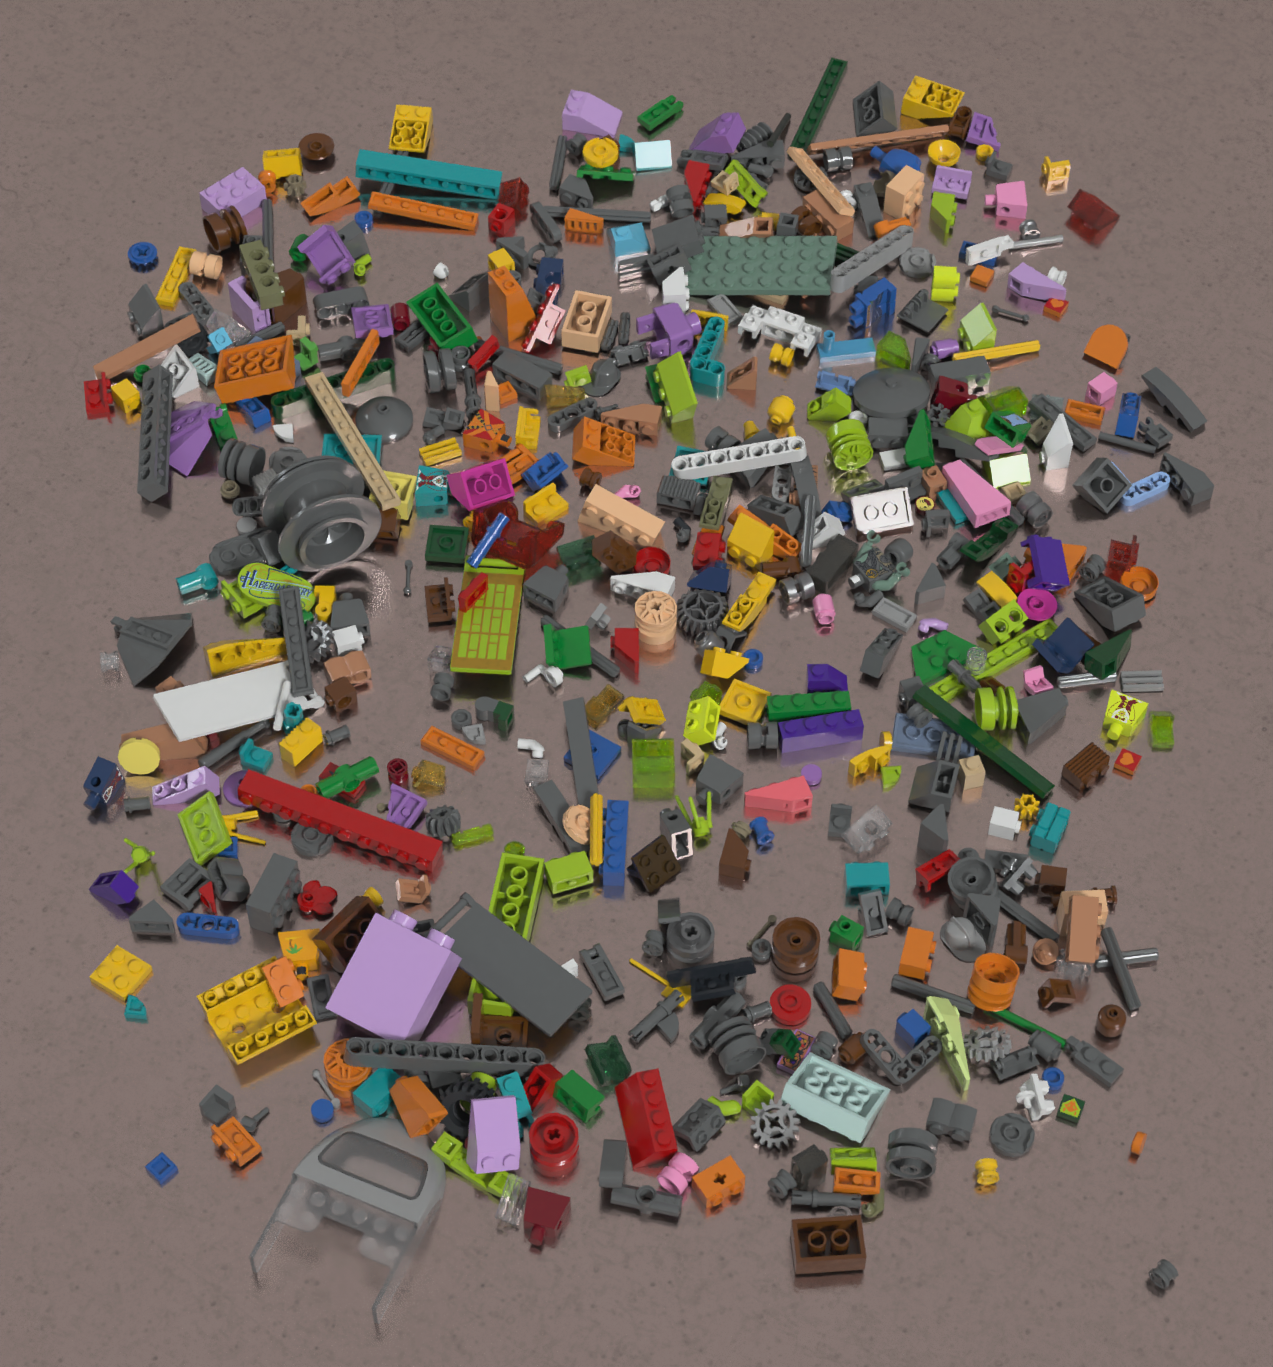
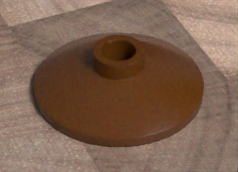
M312 133L300 140L298 148H300V154L310 160H321L332 154L334 151V141L326 134Z

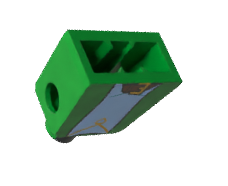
M993 411L984 428L1013 448L1025 440L1031 424L1013 411Z

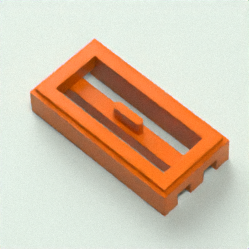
M1068 399L1064 412L1074 420L1101 426L1106 407Z

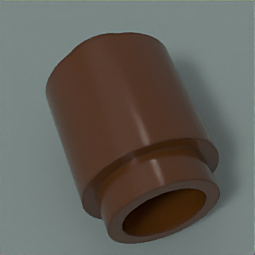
M862 1032L852 1034L838 1047V1056L844 1063L854 1064L866 1053L860 1043Z

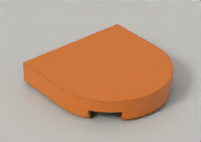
M1103 325L1094 331L1083 353L1118 369L1128 349L1127 336L1121 328L1115 325Z

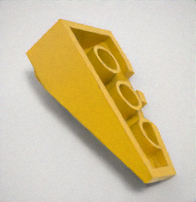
M285 637L223 640L203 646L204 657L212 677L287 653Z

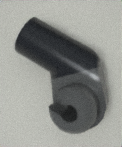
M677 517L673 521V524L679 529L678 534L676 533V538L679 542H686L689 540L691 528L681 517Z

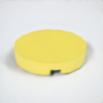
M130 738L120 746L118 760L120 765L130 773L148 774L159 766L160 751L155 743L148 739L136 740V738Z

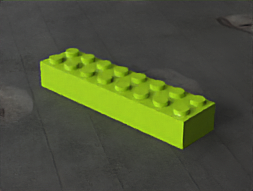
M502 852L488 911L529 941L545 873L544 859ZM472 978L467 999L468 1014H472L474 993H483L484 1015L513 1016L514 1009Z

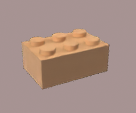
M575 290L561 331L562 346L598 353L612 313V297Z

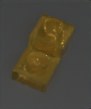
M607 684L597 697L593 695L586 703L587 717L598 723L623 701L624 695Z

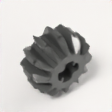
M437 806L436 809H430V813L426 814V829L433 837H449L450 834H456L457 830L461 829L460 813L454 806Z

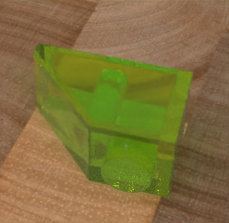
M888 331L877 344L876 357L896 368L910 370L911 356L905 338Z

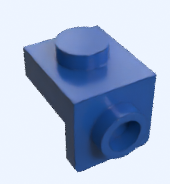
M829 500L822 509V513L826 512L839 518L840 521L851 522L853 520L851 508L847 502Z

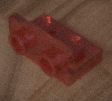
M521 177L502 182L498 203L517 209L521 215H525L526 207L528 206V185L523 182Z

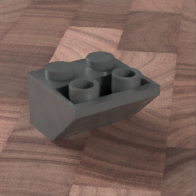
M937 760L918 766L908 803L933 809L939 804H944L945 811L949 812L960 764Z

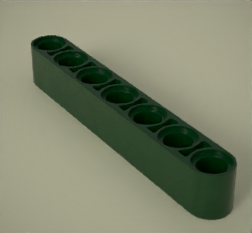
M383 358L368 363L350 396L393 382L396 378L394 361L390 358ZM348 370L326 377L339 400L347 398L342 395L341 382ZM306 384L276 394L271 398L272 414L276 419H285L319 407Z

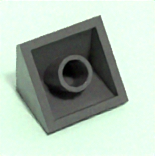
M490 271L473 275L452 292L449 298L470 312L489 296L488 272Z
M939 804L920 824L917 846L933 858L947 851L949 839L944 804Z
M969 893L966 897L963 918H967L972 922L976 931L990 948L994 944L1001 897Z

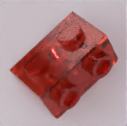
M1133 535L1131 544L1111 539L1106 567L1117 571L1130 572L1131 566L1136 565L1138 558L1137 553L1140 543H1136V535Z

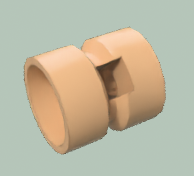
M194 251L189 264L190 273L197 276L205 275L206 278L216 280L219 278L222 270V257L214 254L207 256L205 252Z

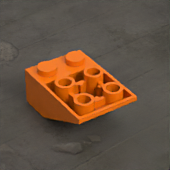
M585 416L574 428L573 460L587 465L634 466V434Z

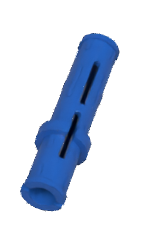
M499 512L491 526L487 527L484 537L466 561L472 567L478 568L497 538H500V533L510 520L504 514Z

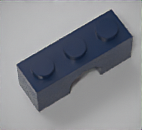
M542 257L541 263L537 264L536 275L538 277L534 278L533 289L545 295L547 288L552 286V284L561 285L564 274V259ZM558 292L552 302V304L556 306L558 304L559 299Z

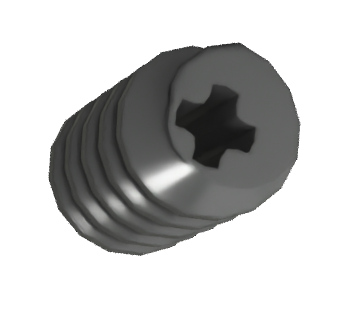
M757 123L751 129L744 132L736 147L737 151L741 152L763 141H768L773 131L766 123Z

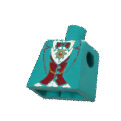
M419 465L415 490L416 507L446 505L448 503L449 494H451L446 476L450 474L448 470Z

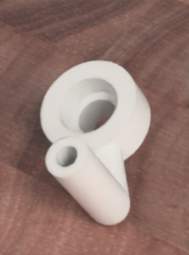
M542 664L537 665L522 676L523 680L528 683L541 673L553 687H557L563 682V673L558 667L549 666L547 668Z

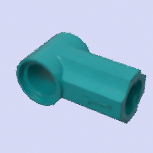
M209 563L201 564L194 572L175 578L182 595L200 588L210 590L219 583L215 571Z
M294 702L286 704V709L284 710L282 727L288 736L291 731H294L296 726H299V723H302V720H305L300 704H295Z

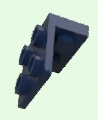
M1067 617L1048 639L1042 640L1037 638L1032 645L1057 672L1069 674L1085 656V652L1094 646V643L1071 618Z

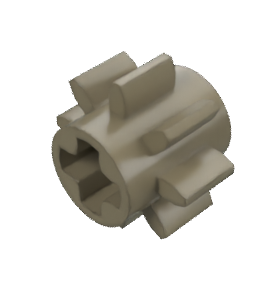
M296 174L290 175L286 178V183H283L284 191H287L288 196L291 195L292 197L301 196L304 194V189L307 188L303 177Z

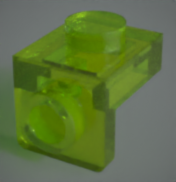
M705 680L698 689L695 688L692 691L690 699L694 701L709 696L717 704H720L722 701V690L717 685Z

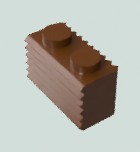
M1091 742L1063 765L1061 775L1079 790L1085 786L1089 787L1094 782L1096 776L1107 772L1110 756Z

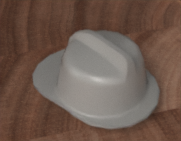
M953 916L950 918V921L942 926L940 930L941 939L960 960L975 962L980 955L985 953L986 946L983 938L967 918H955Z

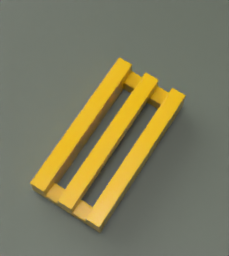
M455 437L419 448V454L425 466L462 455Z

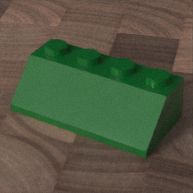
M438 282L406 302L440 349L450 348L452 350L456 346L468 348L478 342L471 325Z

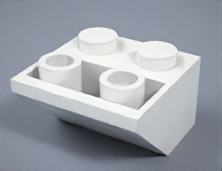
M679 267L662 281V305L678 303L683 313L686 314V312H689V301H686L689 300V288L685 287L688 286V275H684L683 267Z

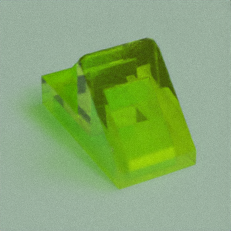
M1149 711L1152 747L1173 748V722L1175 716L1170 711Z

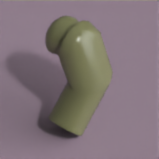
M880 1188L879 1194H873L872 1202L862 1205L861 1212L865 1217L873 1218L883 1211V1188Z

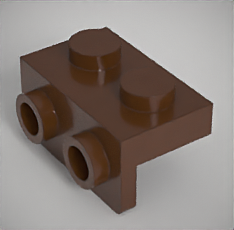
M444 577V584L424 586L428 623L451 621L452 612H455V601L450 600V596H454L453 584H449L448 577Z

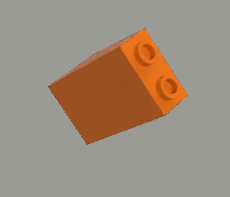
M505 265L488 272L490 319L508 343L529 334L531 331L529 330L530 324L537 317L524 290Z

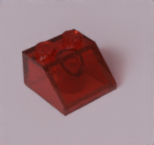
M1079 189L1067 206L1072 210L1071 214L1079 220L1082 218L1085 221L1083 224L1091 230L1093 228L1101 230L1120 217L1117 212L1097 196L1082 189Z

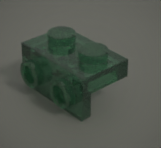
M592 535L557 546L556 550L561 564L570 571L581 568L583 564L593 565L600 562L592 556V540L595 536Z
M611 1035L607 1042L588 1044L584 1049L600 1086L620 1084L631 1074V1065L616 1035Z

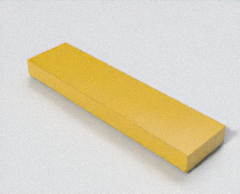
M179 246L155 298L158 304L174 307L180 294L179 286L185 282L189 274L190 259L193 252L197 251L196 249Z

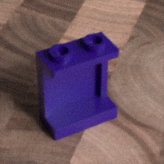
M1030 535L1027 537V540L1020 542L1021 547L1030 548L1035 577L1027 580L1028 588L1056 592L1070 585L1061 540L1052 539L1050 536L1039 537V535Z

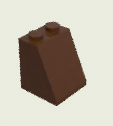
M290 268L278 272L279 286H283L285 296L282 297L283 305L269 308L271 325L279 321L285 322L307 303L304 277L299 272H295ZM251 282L245 285L247 295L254 302L258 301Z

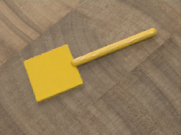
M629 959L630 963L667 985L661 992L662 996L667 998L675 989L681 992L679 997L684 996V1001L678 1005L681 1008L691 998V985L671 988L667 980L634 959Z

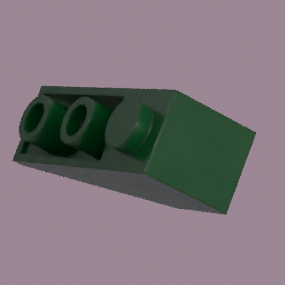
M1129 629L1085 652L1084 669L1100 680L1116 673L1131 647L1132 630Z

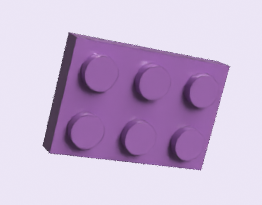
M389 304L351 307L356 338L366 339L371 329L378 330L379 337L394 335Z

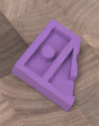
M974 112L966 141L976 145H990L994 151L998 152L1001 145L997 142V133L993 127L992 118Z
M392 783L391 798L388 804L389 812L386 821L410 829L427 806V800Z

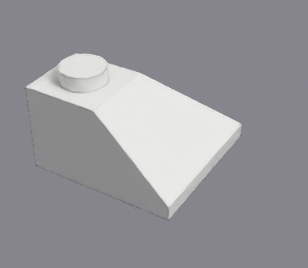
M1063 413L1057 417L1043 443L1042 452H1039L1040 463L1044 464L1046 471L1068 468L1073 441Z

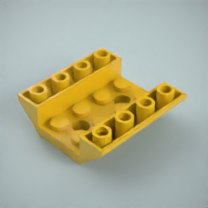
M276 956L197 995V999L211 1029L228 1057L237 1065L317 1024L307 1005L303 1006L299 999L283 1006L284 1010L280 1013L272 1011L278 1004L262 973L261 967L277 960ZM237 1026L245 1028L242 1033L233 1032Z

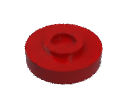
M646 547L637 552L636 565L633 566L635 574L657 571L668 575L671 568V560L664 550L657 547Z
M792 984L780 986L770 997L771 1015L775 1020L784 1025L800 1024L808 1018L811 1012L810 995L800 986Z

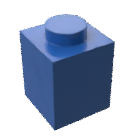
M914 1009L908 1013H902L897 1018L895 1032L912 1049L923 1039L930 1036L931 1026Z

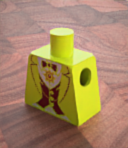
M1111 690L1103 727L1108 729L1107 736L1112 740H1118L1120 734L1130 737L1144 719L1149 703Z

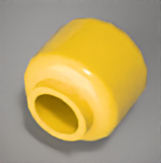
M785 395L773 398L767 410L770 421L777 425L788 423L795 411L793 400Z

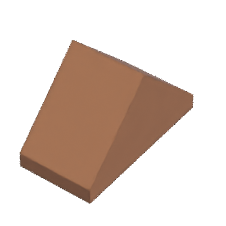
M756 356L727 373V388L756 390L758 359Z

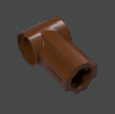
M788 556L783 561L762 562V573L775 579H785L788 577L794 579L795 575L802 573L800 559L796 556Z
M1013 921L1007 924V940L1004 955L1011 958L1016 964L1026 965L1028 957L1026 925L1020 921Z

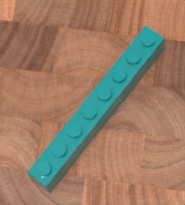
M359 150L356 161L357 178L499 199L503 171L370 150Z

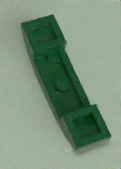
M1005 517L1000 518L992 524L991 529L975 542L969 541L960 551L975 561H983L996 553L1018 529V525Z

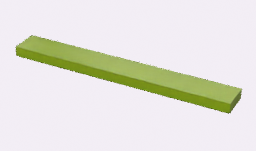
M1051 618L1044 620L964 668L969 669L971 676L979 683L980 680L994 675L1037 650L1032 643L1037 638L1042 640L1048 639L1058 626ZM954 674L929 687L945 701H949L968 690L963 683L957 681Z

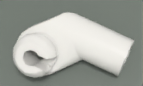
M718 722L716 739L712 741L713 746L719 750L724 749L728 743L727 739L724 740L722 736L727 728L723 722Z
M518 739V749L533 750V758L543 757L544 747L536 740Z

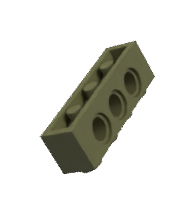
M261 240L239 245L241 259L261 311L283 305L284 288L282 285L279 286V276L277 272L274 273L273 271L275 268L272 259H268L270 256L267 246L264 247Z

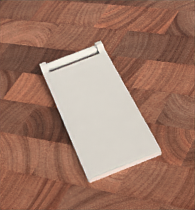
M287 660L156 693L153 699L179 742L259 722L276 716L284 681L291 682L288 670L289 663ZM291 686L287 704L294 702L295 704H300L302 710L321 708L325 701L321 696H318L315 689L314 694L309 695L311 698L309 701H307L305 696L294 698Z

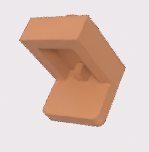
M422 875L419 880L398 878L395 882L398 901L422 904L431 892V885L428 882L427 875Z

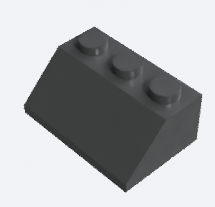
M881 81L876 82L853 99L857 137L889 133L898 129L893 91Z

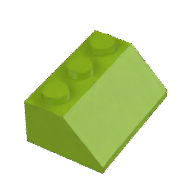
M680 351L658 363L655 372H653L654 380L660 386V399L664 400L666 405L664 406L665 415L670 418L671 423L693 418L698 404Z

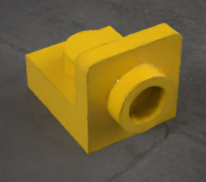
M1045 156L1044 163L1041 164V171L1043 175L1045 174L1048 181L1069 178L1071 164L1069 160L1051 163L1049 156Z

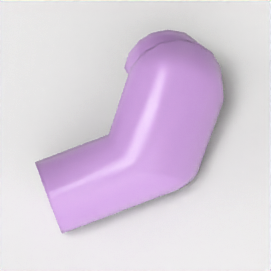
M925 618L920 620L918 630L927 633L929 627H932L939 631H947L949 623L936 618Z

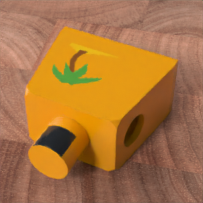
M320 928L278 932L282 955L286 956L287 959L290 958L295 967L293 972H295L296 979L299 978L301 981L307 980L309 978L308 971L318 969L320 950L312 939L320 932Z

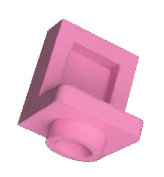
M1041 665L1023 671L1024 688L1031 695L1053 690V685L1044 678Z

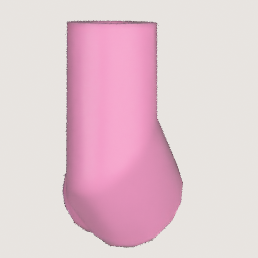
M624 485L615 495L623 499L636 498L641 493V489L638 485Z

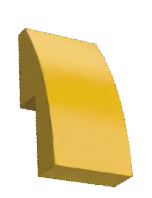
M709 193L704 200V205L726 204L727 213L737 214L741 212L746 201L733 195Z
M990 571L976 582L987 598L990 597L995 601L1000 609L1013 599L1017 602L1018 597L993 571Z
M888 745L880 746L855 756L849 761L848 773L855 777L859 773H864L868 767H871L874 771L880 766L884 767L890 760L891 748Z

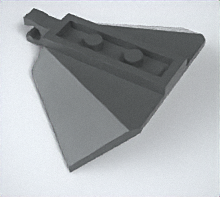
M192 613L140 617L137 619L130 617L128 620L115 616L110 621L112 625H115L114 631L120 632L117 648L133 686H136L154 671L192 626Z

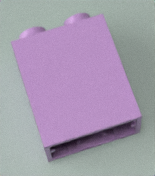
M395 909L389 919L375 913L325 1008L384 1039L419 1041L462 960L461 957L450 950L455 940L431 928L427 938L413 932L418 921Z

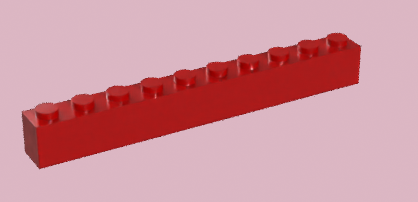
M249 769L237 789L238 800L245 805H253L264 812H272L283 819L296 821L304 827L318 829L323 834H331L342 841L355 843L363 849L368 848L382 856H389L401 863L414 865L422 871L433 872L442 854L443 841Z

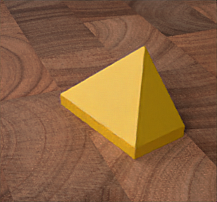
M692 309L691 313L695 312L698 315L701 327H706L710 318L720 317L725 322L724 331L728 330V315Z

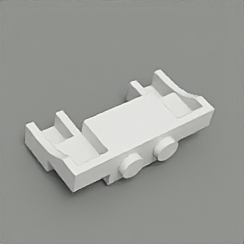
M752 306L738 325V334H742L744 330L752 332V338L756 339L761 330L763 335L790 343V348L794 350L796 347L804 349V356L808 357L813 346L821 337L822 328L804 323L805 317L770 306L768 310Z

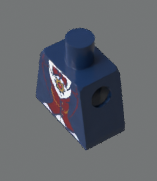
M99 756L97 757L83 785L88 795L83 803L86 808L95 810L98 803L109 805L123 785L125 779L116 763Z

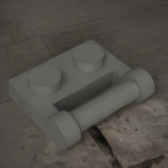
M189 858L160 886V889L164 894L180 904L185 911L189 912L193 908V904L200 898L199 889L212 880L206 869ZM203 878L205 881L188 898H185L184 895Z

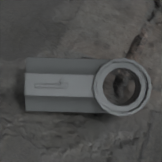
M958 532L951 537L948 546L937 556L936 561L940 567L945 570L951 569L962 556L967 557L960 549L971 540Z

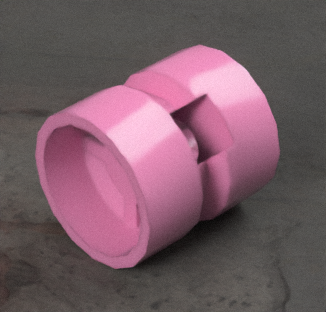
M677 1152L669 1161V1166L664 1167L658 1174L657 1180L670 1194L681 1195L687 1188L688 1182L692 1181V1177L699 1173V1167L692 1158L684 1153Z

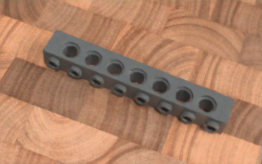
M160 364L143 374L137 493L150 502L168 492L173 373Z

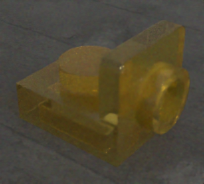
M423 759L417 766H414L411 773L414 787H417L421 782L440 788L444 784L445 766Z

